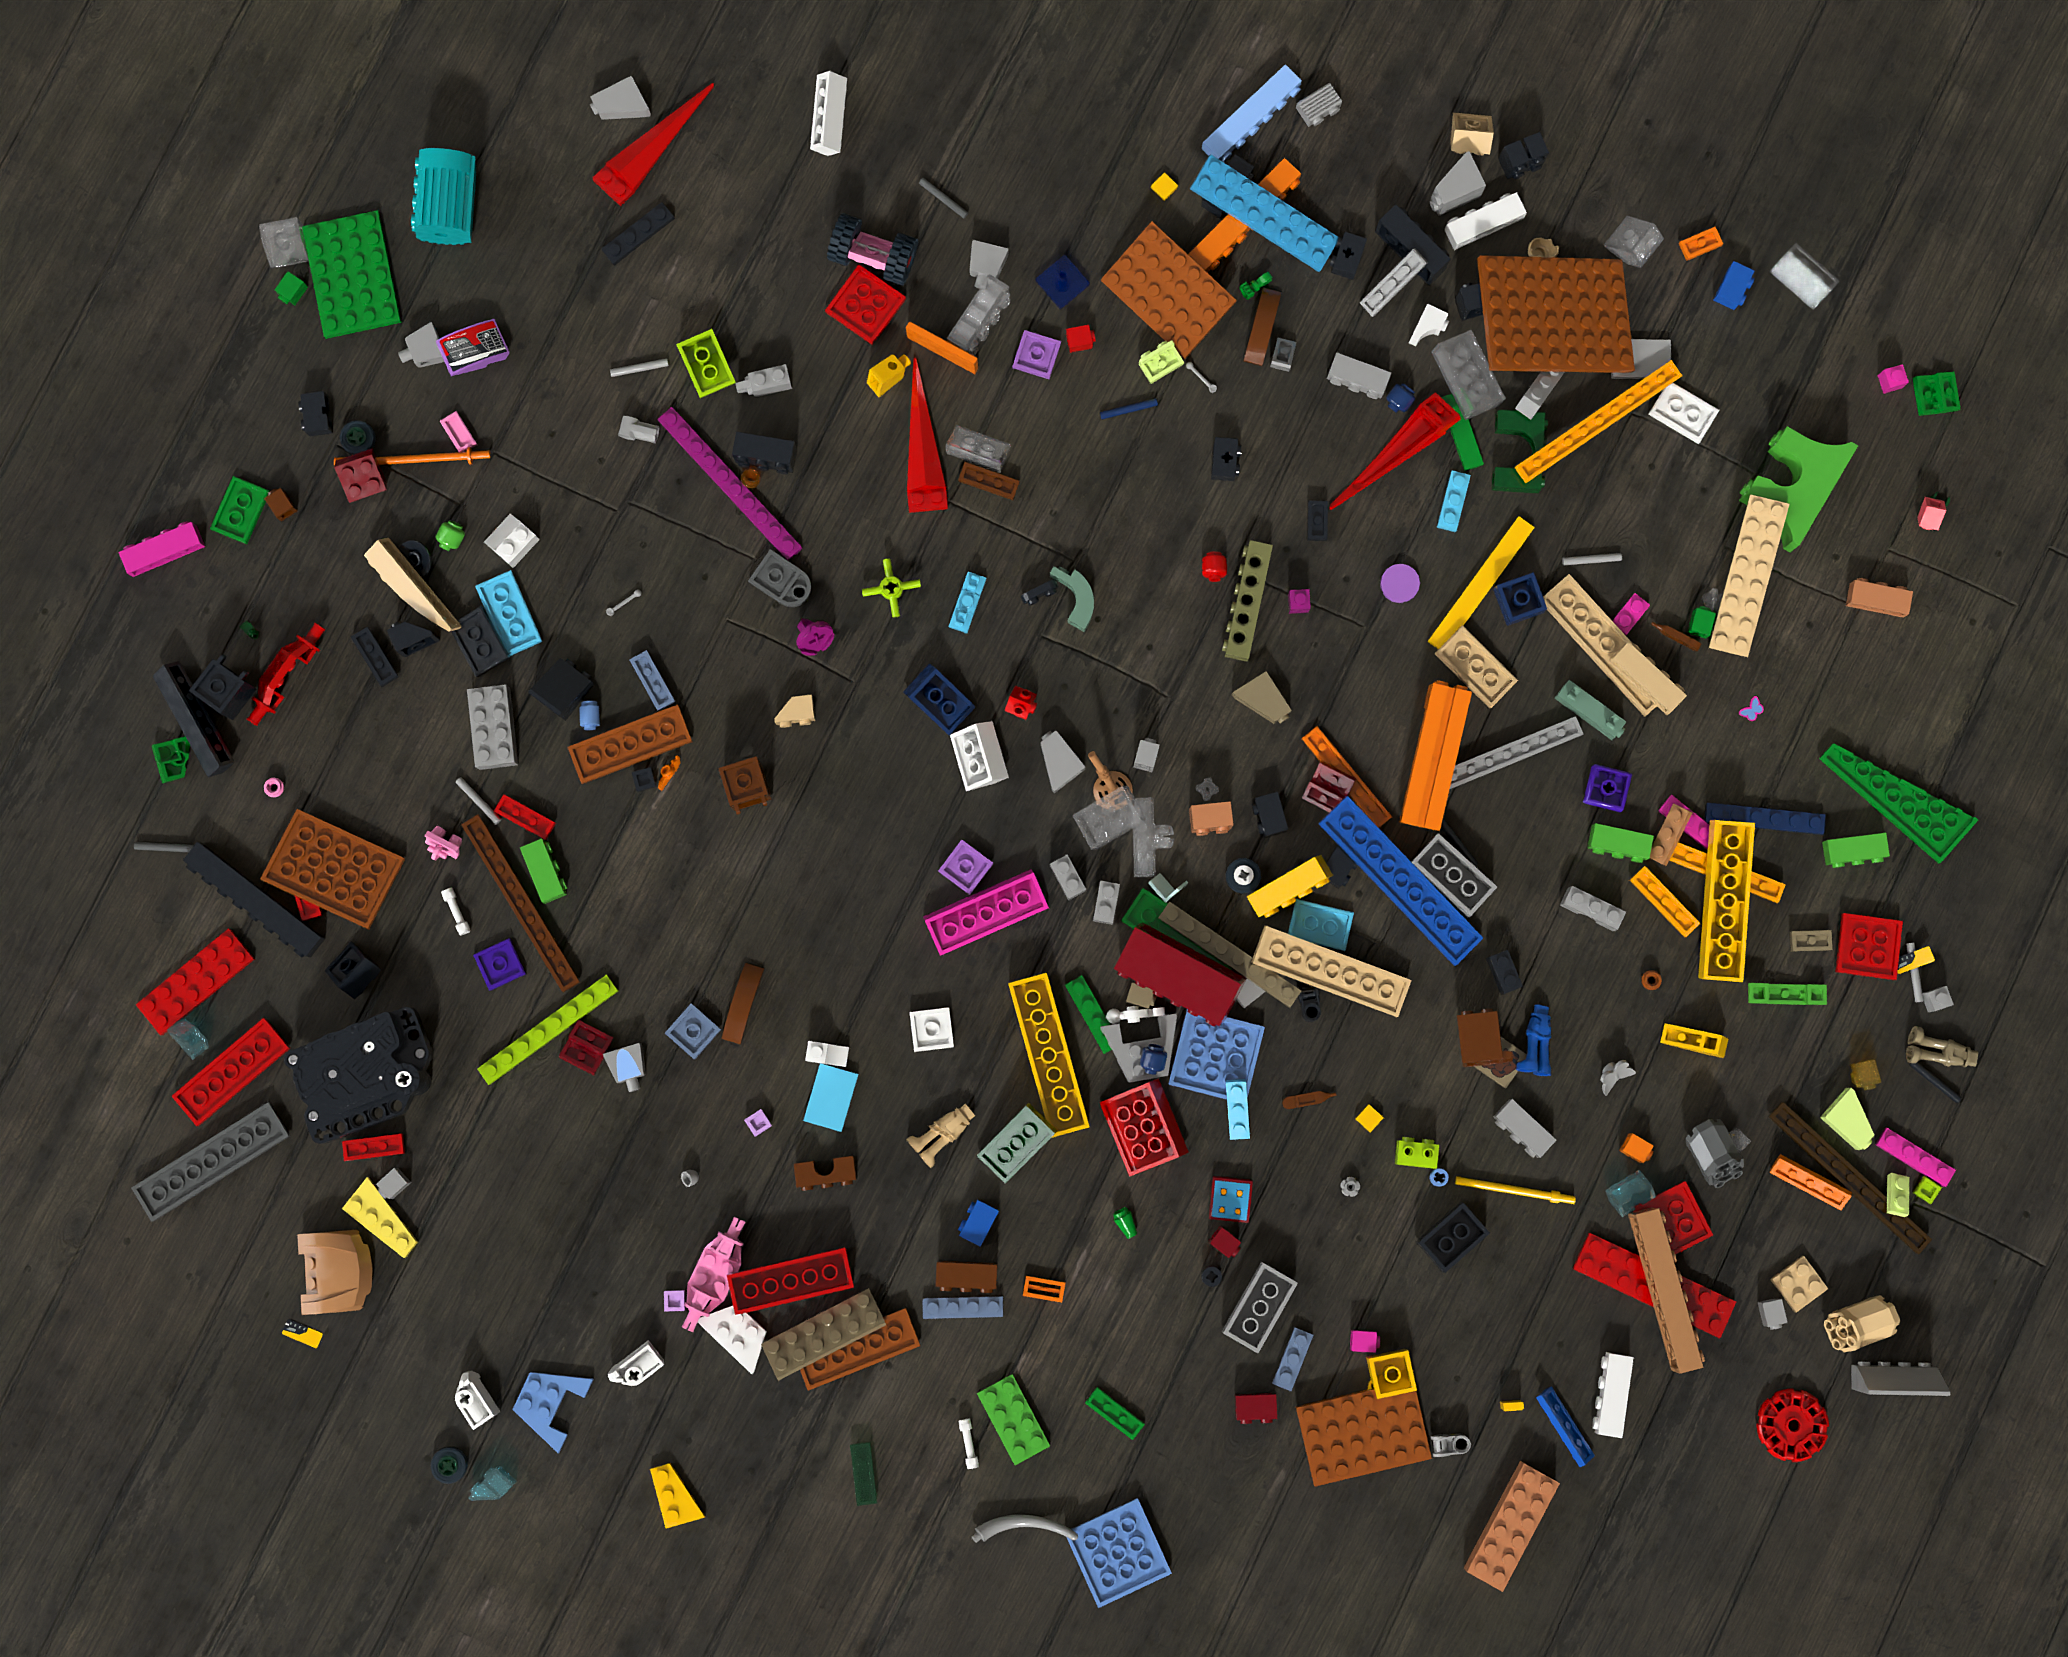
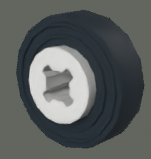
M1239 858L1233 861L1226 871L1227 884L1233 891L1241 894L1255 890L1261 880V871L1258 865L1247 858Z

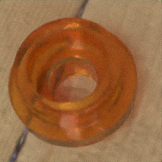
M754 469L745 470L741 475V482L747 488H755L760 483V475Z

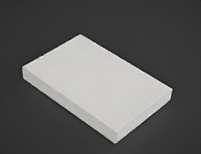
M1672 383L1663 389L1649 415L1699 444L1719 410Z

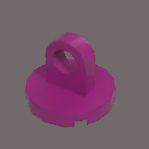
M803 618L797 625L800 631L797 638V646L804 655H817V652L820 650L823 652L831 645L834 639L833 629L824 621L813 623Z

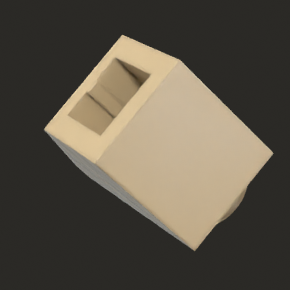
M812 695L791 697L774 718L776 725L785 728L791 727V723L810 725L811 721H815Z

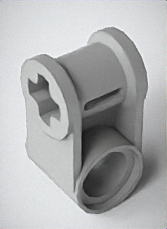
M1438 1434L1430 1436L1434 1445L1433 1457L1464 1454L1471 1447L1470 1440L1464 1434ZM1460 1438L1466 1440V1445L1462 1449L1456 1448V1441Z

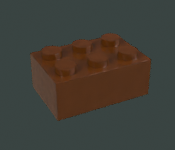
M938 1260L935 1287H940V1291H952V1287L960 1288L961 1292H972V1288H977L982 1293H992V1289L997 1288L998 1263Z

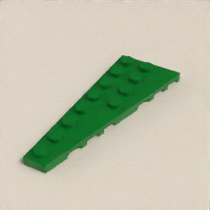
M1834 743L1819 758L1938 864L1947 857L1978 821L1976 817H1972L1962 812L1961 809L1955 808L1941 799H1937L1917 786L1891 775L1890 772L1872 765L1871 762L1855 756L1850 751Z

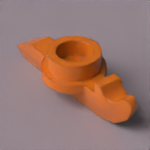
M678 755L674 760L670 761V766L665 765L662 767V778L658 783L659 790L662 791L678 769L680 765V757Z

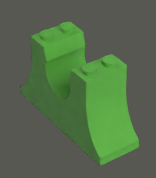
M1787 426L1783 431L1779 430L1776 435L1774 434L1769 442L1771 447L1768 452L1777 461L1789 467L1792 473L1791 486H1779L1771 479L1757 476L1754 480L1750 479L1740 491L1742 496L1739 501L1747 505L1749 496L1754 495L1788 503L1789 508L1781 540L1783 549L1791 552L1803 541L1856 451L1858 445L1850 442L1843 445L1822 444L1801 435Z

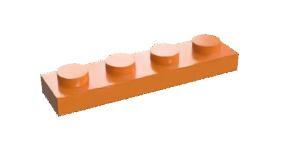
M1781 1154L1770 1168L1771 1174L1839 1210L1843 1209L1852 1196L1851 1191Z

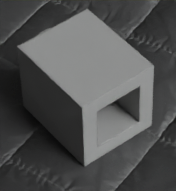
M1947 986L1922 993L1928 1012H1934L1954 1005Z
M393 1168L376 1185L379 1187L378 1192L383 1198L394 1199L411 1182L399 1168Z
M1774 1298L1758 1302L1763 1326L1770 1327V1330L1782 1328V1324L1788 1323L1782 1299Z

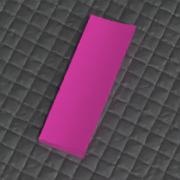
M1030 869L925 915L923 918L941 956L1049 907L1034 872Z

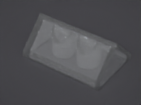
M1797 243L1770 271L1813 310L1839 283L1835 276Z
M956 425L945 448L946 454L1001 473L1011 444Z

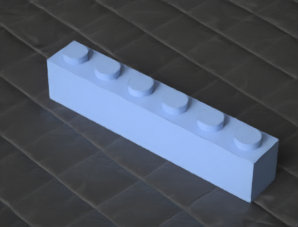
M1284 65L1203 142L1202 150L1208 156L1213 155L1220 161H1227L1235 148L1239 149L1246 142L1245 139L1249 135L1253 136L1259 130L1258 126L1263 122L1267 123L1273 117L1272 113L1276 109L1281 110L1286 105V100L1290 96L1294 97L1299 93L1302 80Z

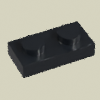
M1308 501L1307 541H1327L1328 501Z

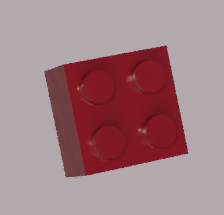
M373 448L335 461L334 468L349 503L387 490V482Z

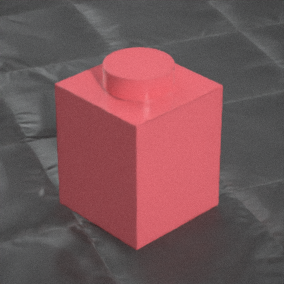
M1925 497L1917 516L1919 526L1926 530H1939L1946 512L1945 502Z

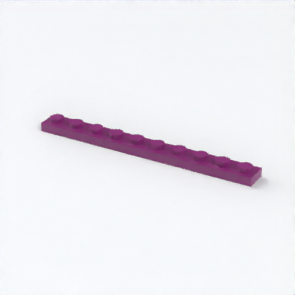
M672 407L657 419L787 561L802 550L798 542Z

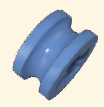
M1434 1169L1430 1173V1181L1433 1185L1444 1186L1448 1182L1449 1176L1445 1170ZM1436 1172H1438L1439 1174L1443 1173L1444 1178H1442V1183H1440L1439 1181L1435 1182L1434 1177H1436Z

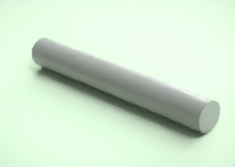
M666 358L610 369L611 377L666 367L669 366Z
M1622 554L1562 558V564L1576 565L1622 561Z
M462 777L456 780V784L495 824L502 820Z
M1914 943L1906 944L1908 954L1916 951ZM1917 967L1910 970L1915 1002H1923Z

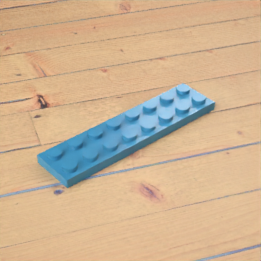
M1213 155L1208 156L1190 187L1192 191L1318 272L1321 271L1338 242V236Z

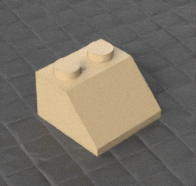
M1453 113L1451 151L1459 154L1468 151L1476 155L1490 154L1494 134L1492 116Z

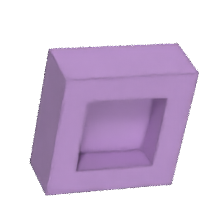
M762 1109L744 1120L755 1137L772 1126Z
M685 1290L664 1291V1312L685 1311Z

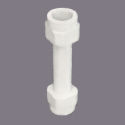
M453 888L442 891V897L445 902H448L456 920L457 926L455 927L459 935L469 933L471 931L470 926L463 919L455 900L457 896Z
M970 1418L959 1420V1428L963 1432L967 1458H965L967 1469L977 1468L979 1463L978 1457L974 1453L971 1437Z

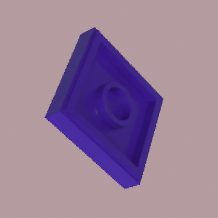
M510 938L473 955L489 991L526 975Z

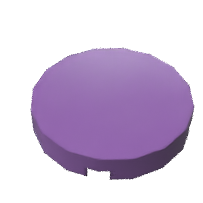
M1395 564L1386 569L1381 577L1380 586L1387 599L1396 603H1404L1414 598L1419 590L1420 581L1416 571L1409 565Z

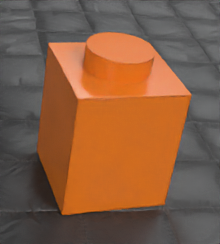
M1629 1133L1619 1151L1639 1163H1644L1645 1161L1648 1162L1651 1158L1653 1145L1635 1134Z

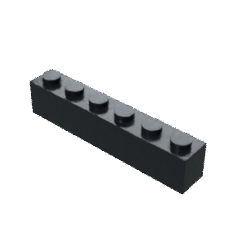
M180 661L163 665L153 675V678L208 777L224 773L235 761L201 699L189 691L193 685Z

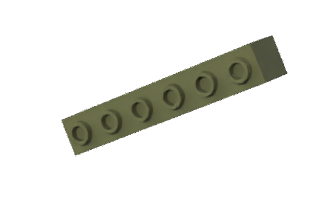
M1251 540L1248 546L1244 545L1242 557H1246L1245 563L1240 564L1238 573L1239 576H1242L1241 582L1236 583L1234 594L1238 595L1237 601L1232 602L1230 613L1234 615L1232 621H1228L1226 632H1229L1228 640L1224 639L1222 648L1227 658L1248 662L1273 545ZM1257 559L1260 562V566L1252 567L1249 561ZM1247 578H1253L1255 579L1256 584L1254 586H1249L1246 584L1245 580ZM1248 596L1251 598L1252 603L1245 605L1241 599ZM1244 615L1248 618V622L1241 624L1237 617ZM1241 634L1244 637V641L1237 643L1233 636Z

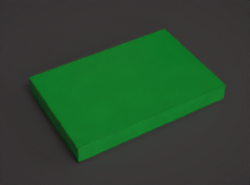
M233 476L210 529L248 544L266 503L264 498L268 496L267 494L270 491Z

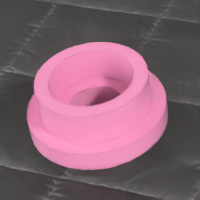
M270 778L264 784V791L270 797H278L284 791V784L278 778ZM274 784L278 787L276 791L271 789Z

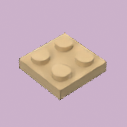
M1804 1256L1798 1258L1770 1279L1794 1312H1798L1828 1290Z

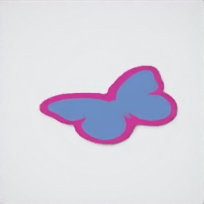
M1754 696L1751 699L1750 707L1741 709L1739 715L1747 717L1750 721L1756 720L1757 714H1761L1764 711L1758 697Z

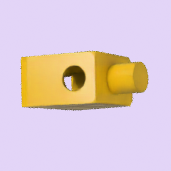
M892 354L869 370L867 384L878 397L903 378L905 368L911 364L909 358L906 355H902L897 359Z

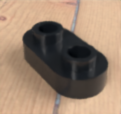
M1053 579L1024 593L1020 598L1023 604L1031 606L1039 602L1040 597L1044 595L1049 597L1055 594L1059 586L1056 580Z

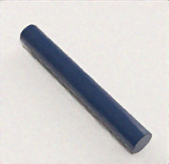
M1154 398L1100 412L1101 420L1158 406L1157 399Z

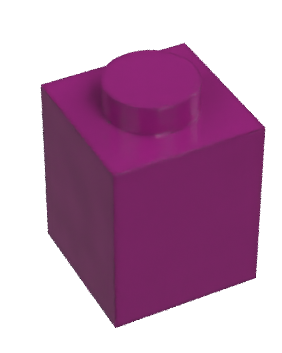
M1309 589L1289 591V614L1308 613L1310 611Z

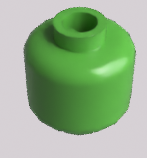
M451 520L442 523L436 534V539L440 543L439 546L447 551H450L451 548L457 549L465 536V532L462 530L463 526Z

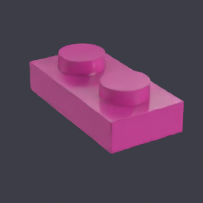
M1634 593L1612 621L1626 636L1650 604Z

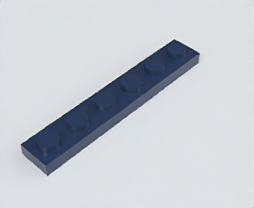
M1706 803L1704 821L1706 823H1710V820L1755 823V828L1824 834L1825 814Z

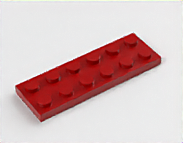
M228 928L138 1002L136 1006L160 1035H164L255 960V958L234 932Z
M263 1018L174 1093L172 1098L196 1126H200L286 1053L290 1047L268 1020Z

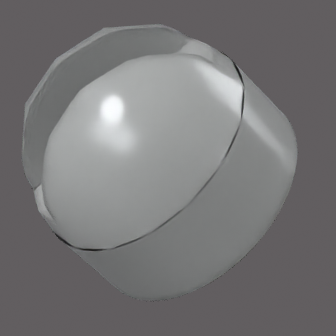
M687 1170L681 1174V1179L685 1186L690 1187L698 1182L699 1175L695 1170Z

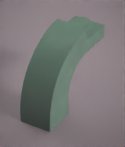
M1053 567L1050 577L1071 589L1076 598V605L1068 618V623L1085 632L1092 619L1094 610L1092 589L1087 580L1078 571L1074 570L1070 576L1066 569Z

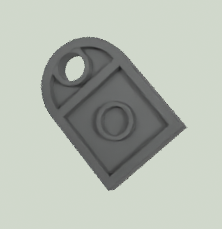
M771 549L748 580L750 584L786 607L802 605L807 601L811 593V582L806 573ZM797 588H803L805 595L797 598L794 595V591Z

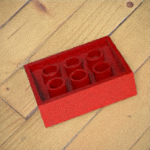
M1159 1078L1099 1102L1129 1177L1189 1153Z

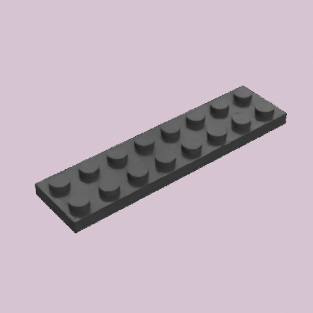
M268 1102L136 1184L131 1189L151 1222H154L290 1137V1134L271 1102Z

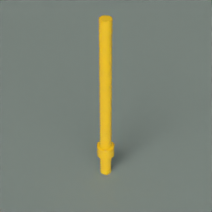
M1457 1176L1455 1180L1456 1185L1546 1199L1552 1203H1575V1196L1560 1194L1559 1191L1551 1190V1192Z

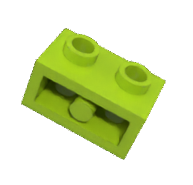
M1402 1137V1141L1397 1140L1395 1164L1437 1169L1439 1145L1434 1144V1140L1422 1139V1143L1414 1142V1138ZM1406 1148L1409 1149V1154H1408V1155L1405 1154V1149H1406ZM1426 1150H1428V1152H1429V1156H1428V1157L1425 1156V1151H1426Z

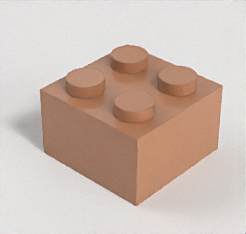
M1231 802L1192 805L1189 809L1191 832L1196 833V836L1208 835L1209 831H1216V834L1228 833L1229 829L1233 826Z

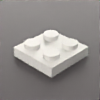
M949 1008L910 1012L914 1052L954 1047Z

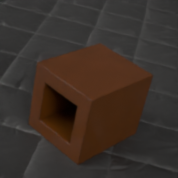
M281 488L271 490L267 494L268 496L264 498L276 518L281 522L297 512L294 504Z

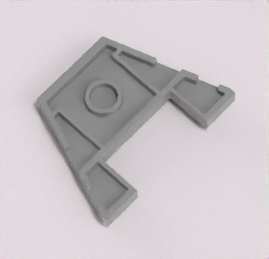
M1176 1014L1158 1016L1161 1037L1131 1043H1122L1119 1024L1100 1027L1128 1082L1168 1076L1177 1019ZM1149 1044L1161 1045L1167 1052L1165 1069L1157 1072L1156 1075L1146 1073L1145 1069L1140 1066L1142 1049Z

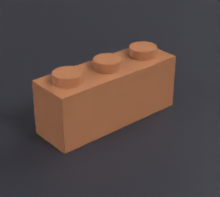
M1857 578V580H1854L1849 585L1846 606L1904 618L1909 615L1913 591H1909L1903 586H1895L1894 588L1889 587L1884 582H1876L1874 584L1869 583L1867 579Z

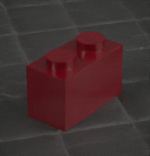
M1221 1226L1208 1240V1243L1227 1258H1230V1256L1235 1257L1241 1249L1239 1246L1241 1242Z
M1235 1394L1236 1420H1240V1424H1251L1252 1420H1260L1261 1423H1272V1419H1277L1276 1394Z

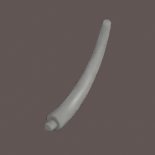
M1021 1514L1007 1515L989 1520L976 1527V1533L972 1536L976 1543L981 1539L985 1542L995 1534L1008 1529L1036 1527L1057 1532L1074 1541L1078 1539L1076 1532L1058 1522L1039 1516Z

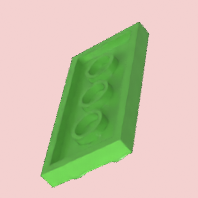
M1013 1374L977 1393L1014 1465L1050 1447Z

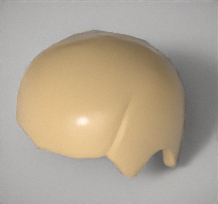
M1535 238L1528 245L1529 257L1556 258L1559 254V246H1554L1552 239Z

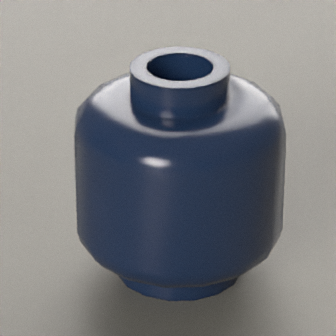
M1404 383L1401 385L1396 384L1386 396L1389 402L1388 407L1396 413L1398 410L1406 412L1415 401V396L1413 395L1415 392Z
M1149 1044L1142 1049L1140 1066L1145 1069L1146 1073L1156 1075L1157 1072L1165 1069L1167 1052L1164 1050V1047L1157 1044Z

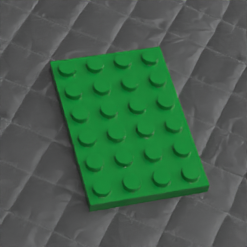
M378 210L302 226L325 339L401 323Z

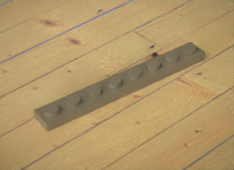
M1171 902L1167 904L1158 917L1159 920L1289 1008H1291L1301 993L1300 989L1273 971L1251 963L1253 959L1251 956Z

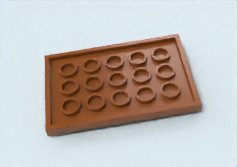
M1153 221L1101 279L1112 292L1161 338L1167 342L1173 340L1174 347L1184 359L1188 357L1238 301Z
M297 809L260 879L369 930L405 859Z
M1372 1388L1295 1406L1314 1487L1432 1459L1416 1391L1377 1399L1375 1390Z

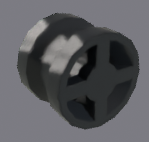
M1208 1266L1203 1269L1201 1278L1206 1285L1214 1287L1221 1282L1222 1274L1218 1268Z

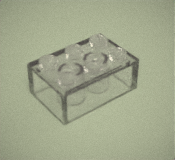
M1128 786L1119 787L1072 815L1091 850L1101 848L1147 820Z

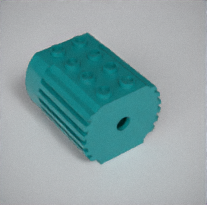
M420 149L419 157L415 158V169L418 176H414V188L417 195H413L412 200L413 212L415 213L411 215L412 232H415L417 239L424 242L428 241L429 243L445 245L471 243L477 169L475 156L451 149Z

